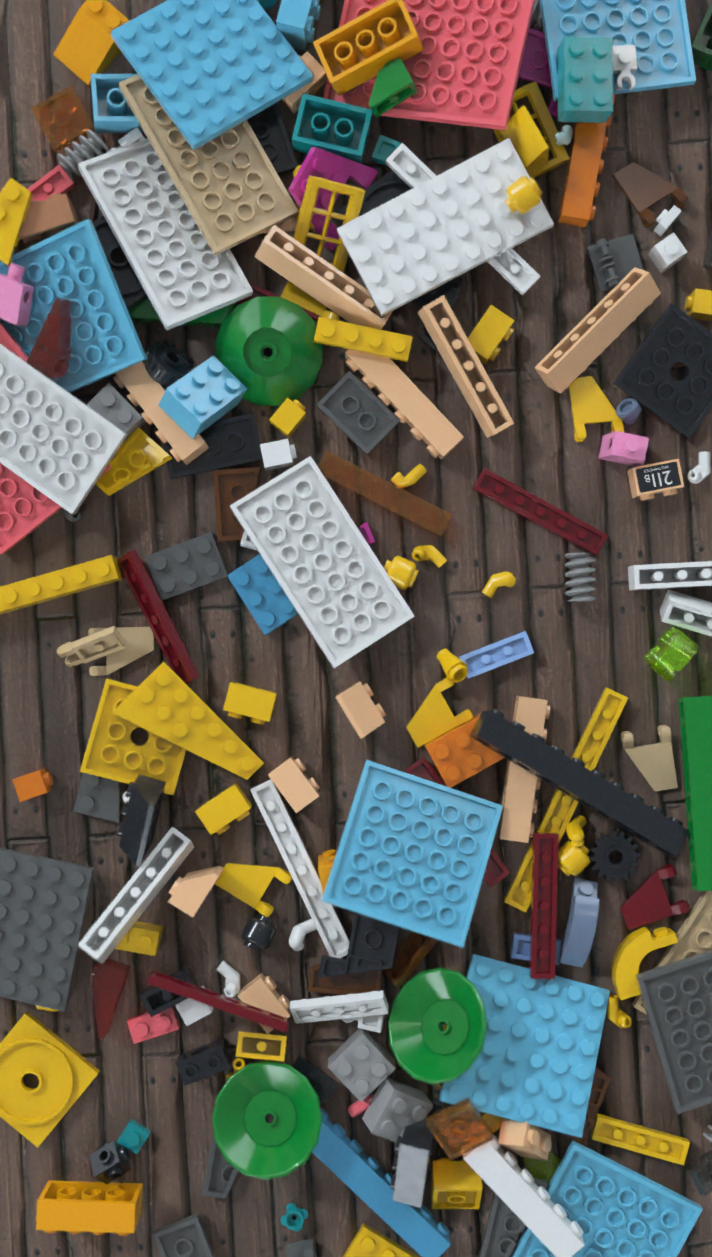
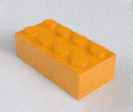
M388 0L313 42L328 79L338 96L377 76L378 71L384 68L385 64L400 57L403 62L424 50L403 0Z
M48 1180L37 1200L36 1230H43L46 1233L68 1231L70 1234L92 1232L95 1235H102L108 1232L117 1233L121 1236L134 1233L142 1214L143 1183L110 1182L105 1184L103 1182Z

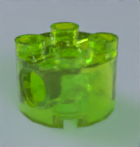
M672 626L658 639L660 645L657 644L654 648H651L643 659L651 669L669 682L675 677L673 673L675 671L680 672L695 655L700 646L680 629Z

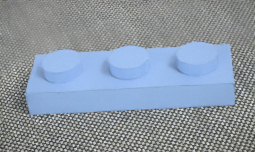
M526 631L461 655L459 659L467 664L468 674L466 677L469 679L531 655L534 651Z

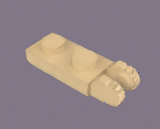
M112 626L79 640L61 645L57 649V654L62 658L67 656L64 663L68 667H73L74 665L85 664L124 649L126 647V640L117 628Z

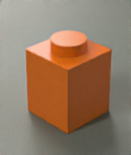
M45 768L12 779L20 802L52 791L53 779L50 772H46Z

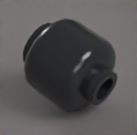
M259 914L258 918L250 917L241 934V938L245 941L243 945L258 952H261L262 949H268L276 933V928L271 925L272 919Z

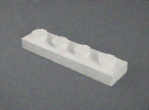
M371 991L367 993L290 1001V1011L295 1023L299 1024L388 1014L389 1005L384 991Z

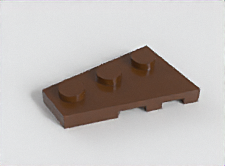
M320 964L310 966L309 992L347 995L380 991L382 970L321 978L318 977Z
M597 1066L595 1067L582 1138L565 1134L573 1141L585 1147L588 1144L587 1139L590 1130L593 1129L598 1107L602 1104L610 1081V1077Z

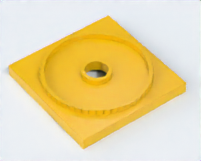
M106 678L80 772L126 784L135 782L138 774L165 781L164 793L174 795L186 749L148 730L149 737L146 743L142 745L133 743L131 733L139 726L111 712L137 686Z
M26 1011L0 1043V1117L38 1148L98 1075L100 1070L30 1012ZM28 1073L35 1074L39 1079L38 1087L28 1088L23 1082V1076Z

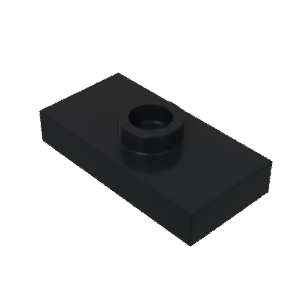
M301 1055L291 1066L307 1077L322 1104L326 1103L338 1086L337 1081Z

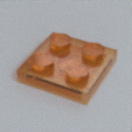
M72 85L30 108L55 153L67 147L73 141L79 140L80 135L86 136V130L95 131L94 124Z
M466 1098L426 1118L427 1127L450 1160L494 1140L493 1132L470 1098Z

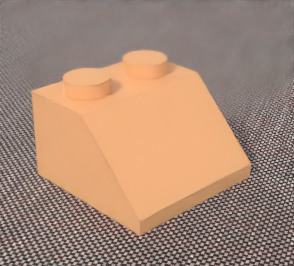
M361 681L336 695L335 698L362 739L385 723L383 717L386 716V713L379 703L376 705L373 703L370 697L374 694L368 684L362 685Z
M219 865L189 872L184 878L179 876L168 892L172 895L168 902L193 918L224 868Z

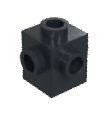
M114 1140L104 1144L99 1150L89 1155L94 1177L105 1184L120 1179L124 1173L131 1170L128 1149Z

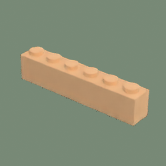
M273 225L254 256L349 323L381 330L393 312L391 311L381 316L366 288L275 225Z
M634 267L534 367L547 387L562 393L653 303L661 292L650 272Z
M443 295L421 308L417 312L486 437H491L514 424L445 296Z
M349 349L345 352V358L347 359L345 363L353 372L358 371L363 376L361 379L369 389L374 388L379 393V400L385 406L390 405L396 411L394 415L400 419L401 423L404 424L406 422L412 428L410 432L418 441L422 439L428 445L426 449L434 458L438 456L442 460L463 440L464 436L390 358Z
M143 362L115 373L116 375L113 377L115 382L121 389L124 387L130 392L127 395L129 400L135 407L138 405L142 407L144 412L141 415L149 425L154 423L159 429L155 433L164 444L168 441L173 447L170 453L178 462L183 460L188 465L209 449L200 435L192 439L158 406L165 390L151 378Z
M516 696L513 721L525 727L524 731L531 735L535 733L543 737L546 742L547 729L544 728L545 719H549L550 705H547L548 700ZM508 759L501 803L503 808L499 819L497 836L503 840L528 843L529 837H533L534 823H531L532 813L536 814L538 804L537 799H534L535 790L540 788L541 779Z

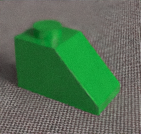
M400 57L385 64L384 68L378 71L368 103L376 118L418 92Z

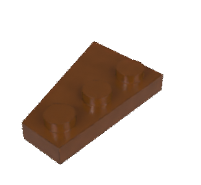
M261 467L213 470L218 542L242 540L244 529L230 509V505L256 490Z

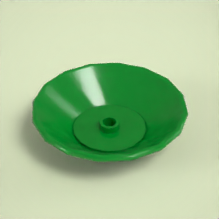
M255 297L237 305L223 320L215 340L216 358L247 388L242 399L259 406H281L287 398L291 401L300 398L314 384L323 363L322 344L314 342L317 327L315 321L298 304L281 297ZM266 347L272 349V355L270 357L264 355V349Z
M441 967L421 971L404 984L393 1001L388 1021L390 1046L398 1064L414 1079L430 1084L453 1081L471 1068L483 1048L487 1031L485 1004L476 986L460 972ZM446 1023V1024H447V1028H446V1030L444 1031V1030H443V1026H444V1024Z
M270 1060L247 1064L228 1078L217 1095L212 1117L215 1141L226 1161L246 1176L264 1180L287 1176L306 1163L318 1144L322 1124L318 1095L307 1077L288 1064ZM269 1113L274 1116V1121L272 1123H269L267 1121V1115Z

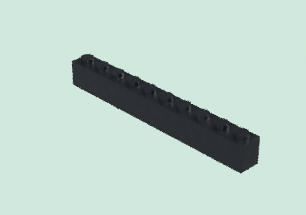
M496 709L482 711L469 735L471 738L662 853L678 856L690 832L682 827L683 823L680 820L664 816V811L653 805L649 807L644 804L642 797L633 793L631 795L624 791L625 788L612 781L610 783L606 781L604 774L593 769L592 771L584 767L585 763L573 757L570 759L565 756L563 749L554 745L550 747L545 744L543 737L535 733L531 735L524 731L525 727L515 721L511 723L504 719L505 715Z

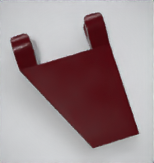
M667 864L657 869L620 906L628 930L689 911L688 903L683 899L670 905L661 879L676 875V870L672 864Z

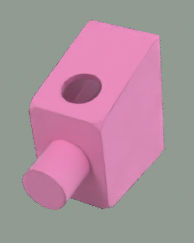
M11 263L7 275L0 273V318L15 325L28 326L34 288L22 282L25 268Z
M619 431L603 435L598 459L635 467L643 466L649 438Z

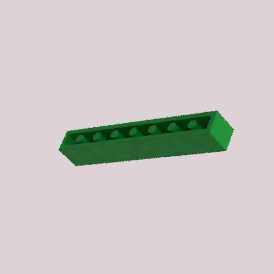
M712 696L678 698L687 830L690 831L688 834L691 888L696 891H712Z

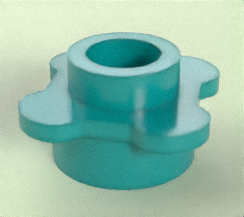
M289 1203L286 1206L287 1211L285 1215L281 1216V1224L290 1230L300 1231L304 1219L308 1217V1211L305 1208L300 1209L296 1207L294 1203Z

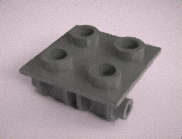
M633 234L608 241L605 238L596 241L597 244L587 247L600 292L613 289L634 267L643 270Z

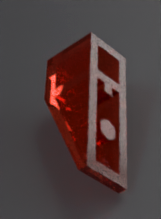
M56 297L26 362L50 378H61L69 367L68 361L71 357V301L66 298Z
M109 958L103 964L96 962L91 974L94 977L92 990L98 1038L104 1040L108 1034L131 968L127 964Z

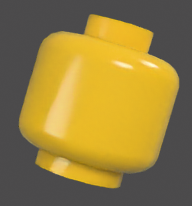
M522 176L506 189L508 198L505 202L512 213L517 210L520 214L524 215L541 202L540 195L542 191L532 177L528 179Z
M395 556L392 562L387 560L384 566V570L397 589L404 591L408 587L412 588L418 574L416 564L413 561L401 556Z
M571 841L565 842L558 850V868L568 877L570 874L578 876L590 863V858L587 855L589 850L584 845L575 847L571 844Z

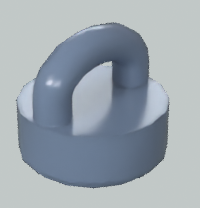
M634 398L624 399L616 408L617 416L627 425L633 424L641 412V406Z

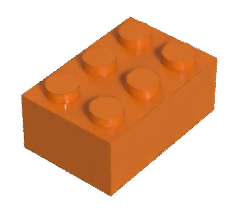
M481 713L424 744L446 786L449 788L504 758L469 736Z

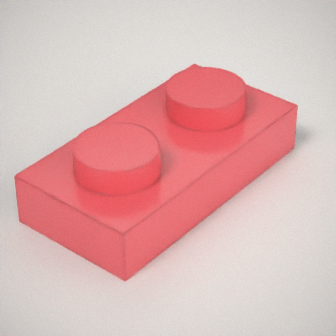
M59 164L27 189L33 194L31 201L37 200L40 202L56 193H68L76 186Z
M174 1006L153 1017H150L147 1012L127 1020L134 1044L180 1029Z

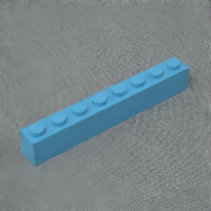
M320 1107L322 1114L321 1130L318 1144L312 1153L421 1257H440L451 1245L450 1231L442 1222L437 1223L432 1218L433 1215L430 1210L424 1205L419 1208L393 1201L394 1190L390 1189L393 1175L389 1172L386 1174L380 1168L379 1162L373 1156L368 1157L363 1152L362 1146L354 1139L351 1141L345 1135L346 1132L343 1127L338 1123L333 1124L328 1119L329 1116L326 1111Z

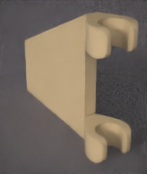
M90 628L88 630V635H92L107 628ZM117 628L126 640V647L106 655L107 666H91L89 669L90 675H109L154 651V634L151 628Z
M659 725L657 727L660 743L634 747L632 733L629 731L621 732L620 737L623 749L653 791L678 788L671 744V729L669 726Z

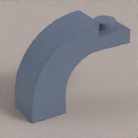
M574 878L572 881L570 915L566 931L561 939L559 963L582 968L588 958L598 919V882Z

